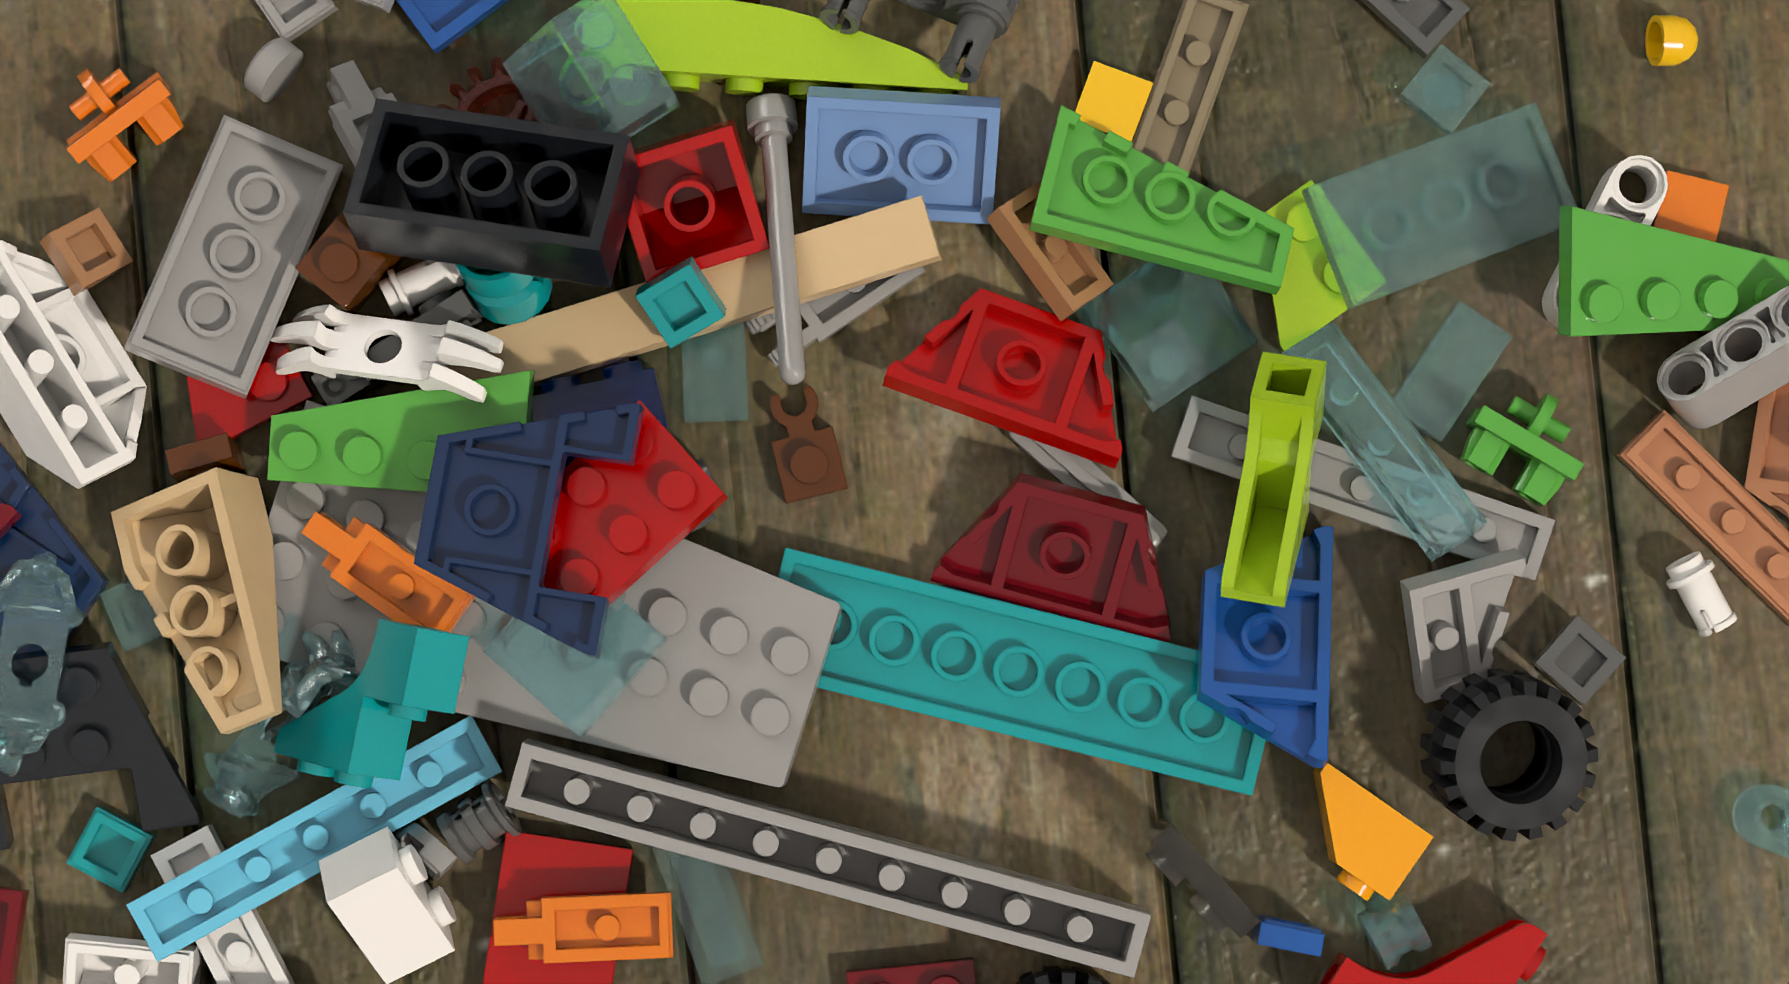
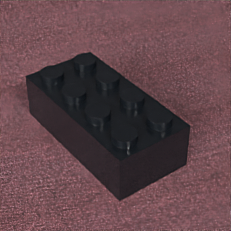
M376 98L343 213L359 250L610 288L640 173L630 135Z

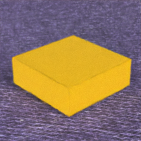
M1094 61L1075 112L1081 115V121L1105 134H1108L1110 130L1132 142L1153 82Z

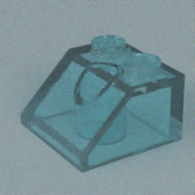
M581 0L552 18L502 64L536 119L541 123L630 135L631 137L680 106L676 94L616 0Z

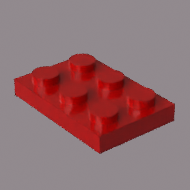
M640 400L637 404L642 405L644 413L634 466L576 457L565 467L544 580L545 588L606 597L610 600V605L728 499L725 493Z

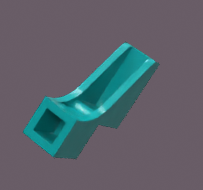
M378 619L371 652L355 682L342 693L284 725L277 734L274 753L298 759L296 771L323 777H334V782L345 785L372 788L374 777L400 781L412 720L426 722L428 710L455 713L470 636L432 627Z

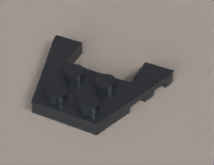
M111 641L0 656V850L9 849L14 842L4 784L124 768L132 770L142 832L200 824L203 818L202 807L196 796H191L178 772L179 765L170 748L165 747L148 717L150 712Z

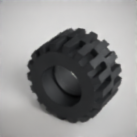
M1498 668L1487 669V678H1482L1475 673L1462 678L1466 688L1459 692L1450 686L1441 695L1447 702V705L1441 712L1431 708L1426 718L1428 722L1434 725L1432 734L1421 733L1420 747L1429 753V758L1422 759L1420 762L1423 774L1433 780L1429 788L1434 796L1445 804V808L1475 830L1487 836L1493 833L1501 840L1516 841L1517 833H1520L1531 840L1543 837L1541 826L1544 824L1556 831L1567 823L1562 813L1568 807L1578 813L1586 802L1578 797L1582 786L1592 789L1596 775L1587 770V764L1598 762V748L1586 740L1595 735L1590 721L1579 716L1582 709L1574 700L1563 695L1560 690L1528 673L1514 670L1513 674H1510ZM1529 721L1534 731L1536 743L1534 757L1530 766L1522 776L1509 784L1496 787L1486 786L1481 775L1480 759L1487 740L1496 730L1508 723Z

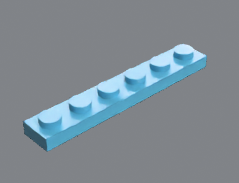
M469 716L407 750L400 781L374 777L372 788L343 785L130 902L126 906L155 959L159 962L320 873L319 860L387 826L391 832H394L501 773L502 770L473 717Z

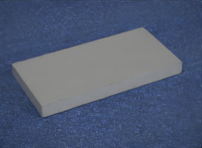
M224 115L124 350L246 400L299 271L295 267L308 252L343 165Z

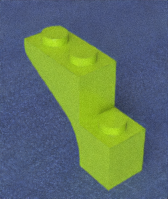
M1262 352L1250 396L1245 457L1223 568L1221 597L1285 608L1309 513L1311 464L1324 413L1327 361Z

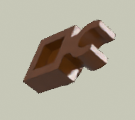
M811 386L803 388L807 405L803 413L797 416H791L784 412L779 394L772 395L770 398L772 415L780 425L787 428L789 436L788 438L771 442L786 504L848 489L833 426L816 431L814 429L813 420L817 416L819 402Z

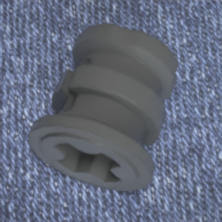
M486 780L481 784V796L475 799L469 795L458 802V811L453 814L444 812L436 818L443 837L456 856L465 864L476 859V852L481 848L490 851L501 842L500 836L507 832L517 837L523 831L514 809L505 806L507 798L490 780Z

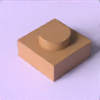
M99 207L48 233L40 241V244L74 296L119 273L133 262Z

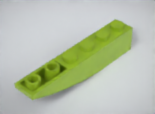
M588 0L583 66L588 75L598 76V84L601 86L636 87V79L641 78L662 80L661 88L664 90L698 92L700 90V82L725 84V93L740 96L763 95V86L789 88L788 96L807 100L808 86L967 95L968 83L959 82L960 73L955 72L952 79L942 72L939 63L908 48L859 30L851 35L842 34L840 30L843 24L837 23L835 29L832 30L820 18L783 8L735 0Z

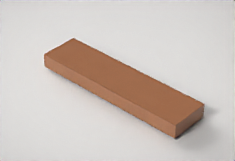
M1665 410L1659 411L1616 457L1789 625V531Z

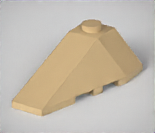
M215 467L112 511L111 517L124 572L134 589L143 591L157 615L153 621L163 637L171 638L185 661L184 673L220 733L231 734L281 714L282 697L273 536L259 479Z

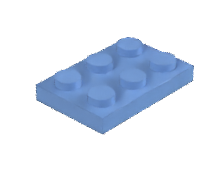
M808 86L802 213L857 216L922 195L930 221L990 224L986 218L993 213L1001 97Z

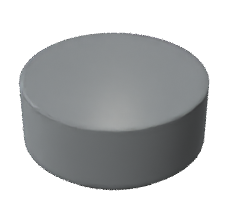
M284 37L272 39L257 52L247 67L244 75L245 88L263 102L274 100L290 85L297 75L303 62V52Z

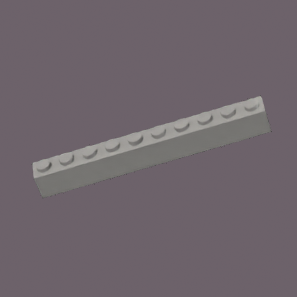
M527 738L521 745L505 806L1133 978L1135 977L1151 914L1144 906Z

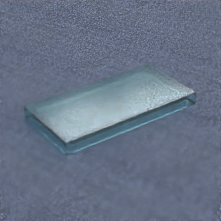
M1536 102L1312 185L1302 191L1348 310L1558 231L1560 226V205L1577 207Z

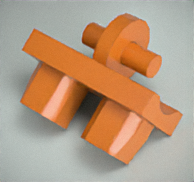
M87 68L77 76L87 92L69 105V108L80 121L99 107L103 112L66 140L69 144L66 149L78 164L86 159L92 168L109 182H112L137 162L136 157L118 136L120 132L137 121L156 146H158L184 127L173 102L168 97L171 95L170 86L160 73L156 71L116 102L113 96L131 84L126 74L118 68L104 80L100 81Z

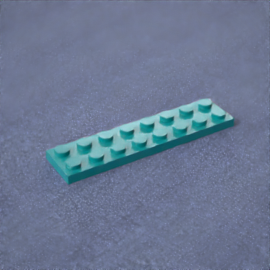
M785 548L778 577L837 601L842 605L841 614L817 688L1250 796L1253 795L1266 740L1197 700L1198 650Z

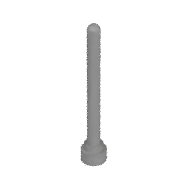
M770 93L756 96L747 102V131L754 137L755 143L762 148L779 374L786 384L796 385L805 377V359L787 145L793 139L792 134L798 129L796 101L792 97L785 94Z

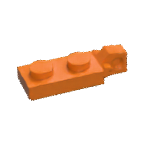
M315 511L301 532L329 552L321 565L331 572V578L393 621L452 632L475 599L473 595L414 564L415 553L372 523H365L357 517H353L346 528L326 513Z
M671 891L544 896L541 900L526 901L527 915L495 917V920H493L494 946L528 945V960L543 959L544 963L674 957Z

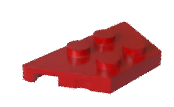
M980 288L960 305L958 313L953 318L940 322L924 336L923 343L901 362L896 360L888 366L882 385L884 387L1113 469L1116 468L1122 453L1121 439H1116L1111 411L1114 405L1111 383L1104 372L1103 365L1106 355L1101 331L1067 318L1060 321L1053 313Z

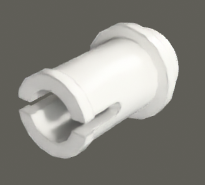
M423 260L398 273H395L393 268L387 270L389 277L378 282L394 316L405 311L408 316L415 314L413 307L424 303L438 293L465 285L455 264Z
M1697 551L1674 561L1666 567L1670 577L1666 585L1669 589H1676L1698 629L1699 636L1707 637L1713 633L1712 628L1717 633L1733 624L1737 620L1735 612H1732L1711 573V570L1715 567L1713 561L1710 559L1704 560L1701 552Z

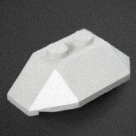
M0 240V414L26 456L75 488L80 489L131 463L136 458L138 445L136 442L142 420L147 386L88 290L74 296L54 265L18 252L17 247Z

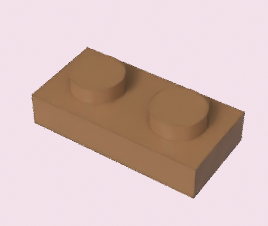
M1039 181L998 207L986 219L1055 315L1062 321L1101 295L1114 283L1086 245L1029 230L1040 187Z

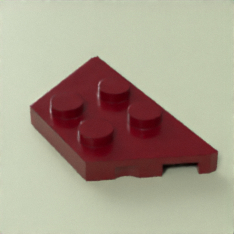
M1020 473L935 563L930 580L935 583L1039 611L1169 643L1172 626L1145 506Z

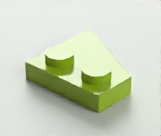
M1312 179L1265 212L1294 228L1281 288L1277 295L1269 293L1270 298L1272 297L1276 321L1277 345L1283 355L1386 283Z

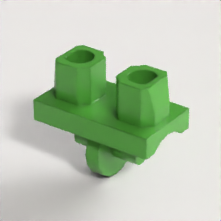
M1549 393L1544 394L1536 406L1518 396L1512 399L1506 412L1525 422L1523 427L1485 405L1480 410L1475 408L1465 424L1472 430L1465 442L1460 461L1484 475L1493 476L1507 450L1527 461L1511 490L1536 506H1544L1559 490L1562 483L1574 481L1584 466V463L1539 437L1541 433H1544L1555 441L1563 443L1571 429L1568 425L1552 417L1559 399Z

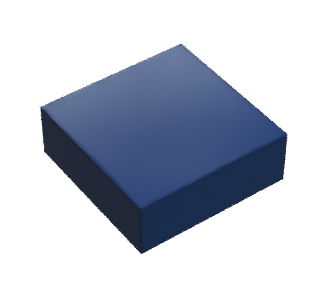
M1264 915L1255 917L1251 939L1259 945L1321 957L1325 934L1317 926Z

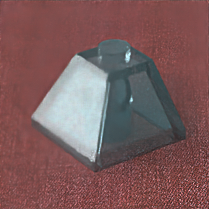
M1152 262L1147 263L1082 307L1095 328L1101 331L1103 340L1152 412H1155L1259 341L1217 279Z

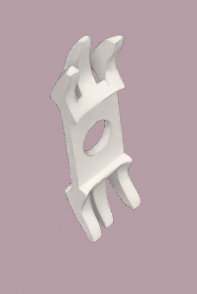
M331 304L311 307L297 313L292 320L293 323L275 328L270 340L275 343H294L308 346L293 350L278 358L276 366L277 375L310 371L334 379L337 374L417 384L423 391L447 390L484 403L487 395L485 388L444 366H465L501 373L504 365L501 359L485 352L501 353L504 345L503 340L473 327L448 320L445 325H434L357 315L340 311ZM325 326L334 327V330L328 329ZM385 335H394L401 339V350L392 360L385 363H375L368 359L367 352L369 346L377 338ZM313 347L322 349L326 352L324 355H321L318 352H316L313 349Z

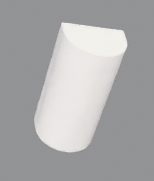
M70 933L65 938L63 984H200L202 954L197 945H188L157 962L146 940Z

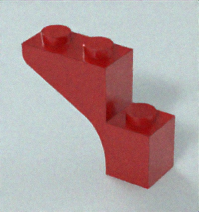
M1510 919L1427 964L1406 972L1374 970L1355 962L1339 951L1318 984H1516L1519 978L1526 982L1533 976L1545 957L1546 949L1540 945L1547 936V933L1524 920Z

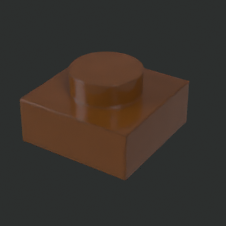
M227 433L165 450L170 475L178 483L215 467L240 474L247 473L242 450Z

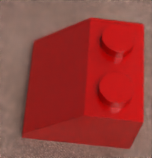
M734 119L634 149L640 176L627 224L646 283L691 256L702 270L770 249L754 182Z

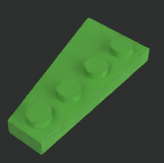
M1062 105L1060 106L1029 227L1030 231L1277 295L1284 276L1294 233L1293 227L1223 190L1215 192L1189 178V172L1168 161L1165 165L1132 148L1133 143L1110 130L1108 134H1105L1081 121V115Z
M535 370L473 380L483 386L487 392L484 403L473 401L447 390L423 391L420 389L272 415L267 480L427 492L438 435L519 421L522 424L531 422Z

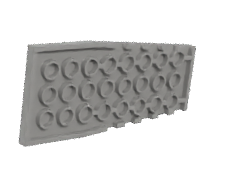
M306 400L303 410L323 407L324 405ZM280 481L268 517L274 548L279 660L350 683L355 682L371 652L378 619L393 620L331 578V572L321 565L329 552L301 532L315 511L326 513L346 528L353 517H357L365 523H372L416 554L427 492ZM683 538L609 605L600 659L588 657L475 597L452 631L453 633L470 636L455 712L769 786L783 787L786 785L841 614L842 605L837 601Z

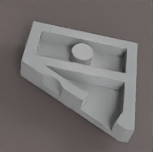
M1509 549L1400 581L1415 693L1425 704L1443 699L1441 695L1450 686L1459 692L1464 690L1466 687L1462 678L1475 673L1482 678L1488 677L1487 669H1491L1494 660L1492 654L1493 647L1502 636L1510 614L1504 608L1514 576L1523 577L1526 568L1525 557L1517 549Z

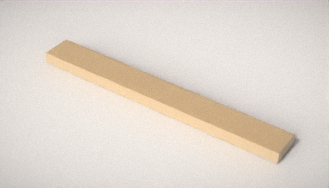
M922 195L794 235L800 304L942 260ZM770 249L701 270L727 309L724 318L688 339L775 312ZM644 282L532 317L525 322L503 326L486 332L504 342L501 353L485 351L504 362L501 373L465 366L445 365L444 367L471 380L535 370L534 387L659 349L668 346V344L635 297L637 289L646 283Z

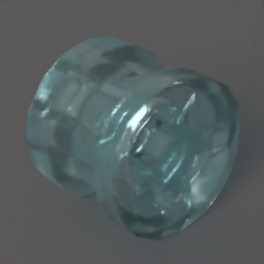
M1402 890L1393 895L1387 906L1377 911L1367 908L1356 914L1363 933L1386 971L1398 966L1401 956L1408 952L1422 953L1432 947L1426 929Z

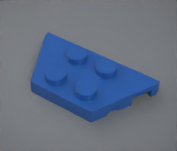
M1333 526L1319 527L1314 529L1310 536L1302 538L1285 608L1221 597L1224 563L1205 570L1201 578L1197 700L1314 768H1323L1328 761Z

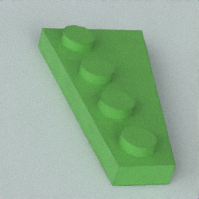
M1560 205L1559 335L1572 337L1714 330L1789 286V260L1573 206Z

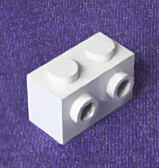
M388 826L318 861L327 904L386 984L455 951L449 924L455 922L457 918L447 894L440 886L434 889L430 888L425 881L428 879L427 871L416 849L411 844L402 848Z

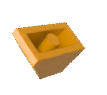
M1326 763L1323 768H1314L1313 774L1328 858L1342 868L1336 880L1367 902L1374 892L1390 901L1433 839V836L1329 763Z

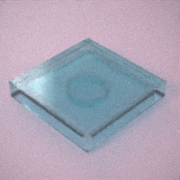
M618 597L609 605L600 659L588 657L514 617L483 652L579 737H584L668 639L622 598Z

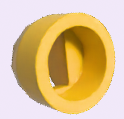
M1652 16L1648 22L1645 34V49L1649 63L1652 66H1675L1688 60L1697 49L1699 38L1696 28L1686 18L1679 16Z

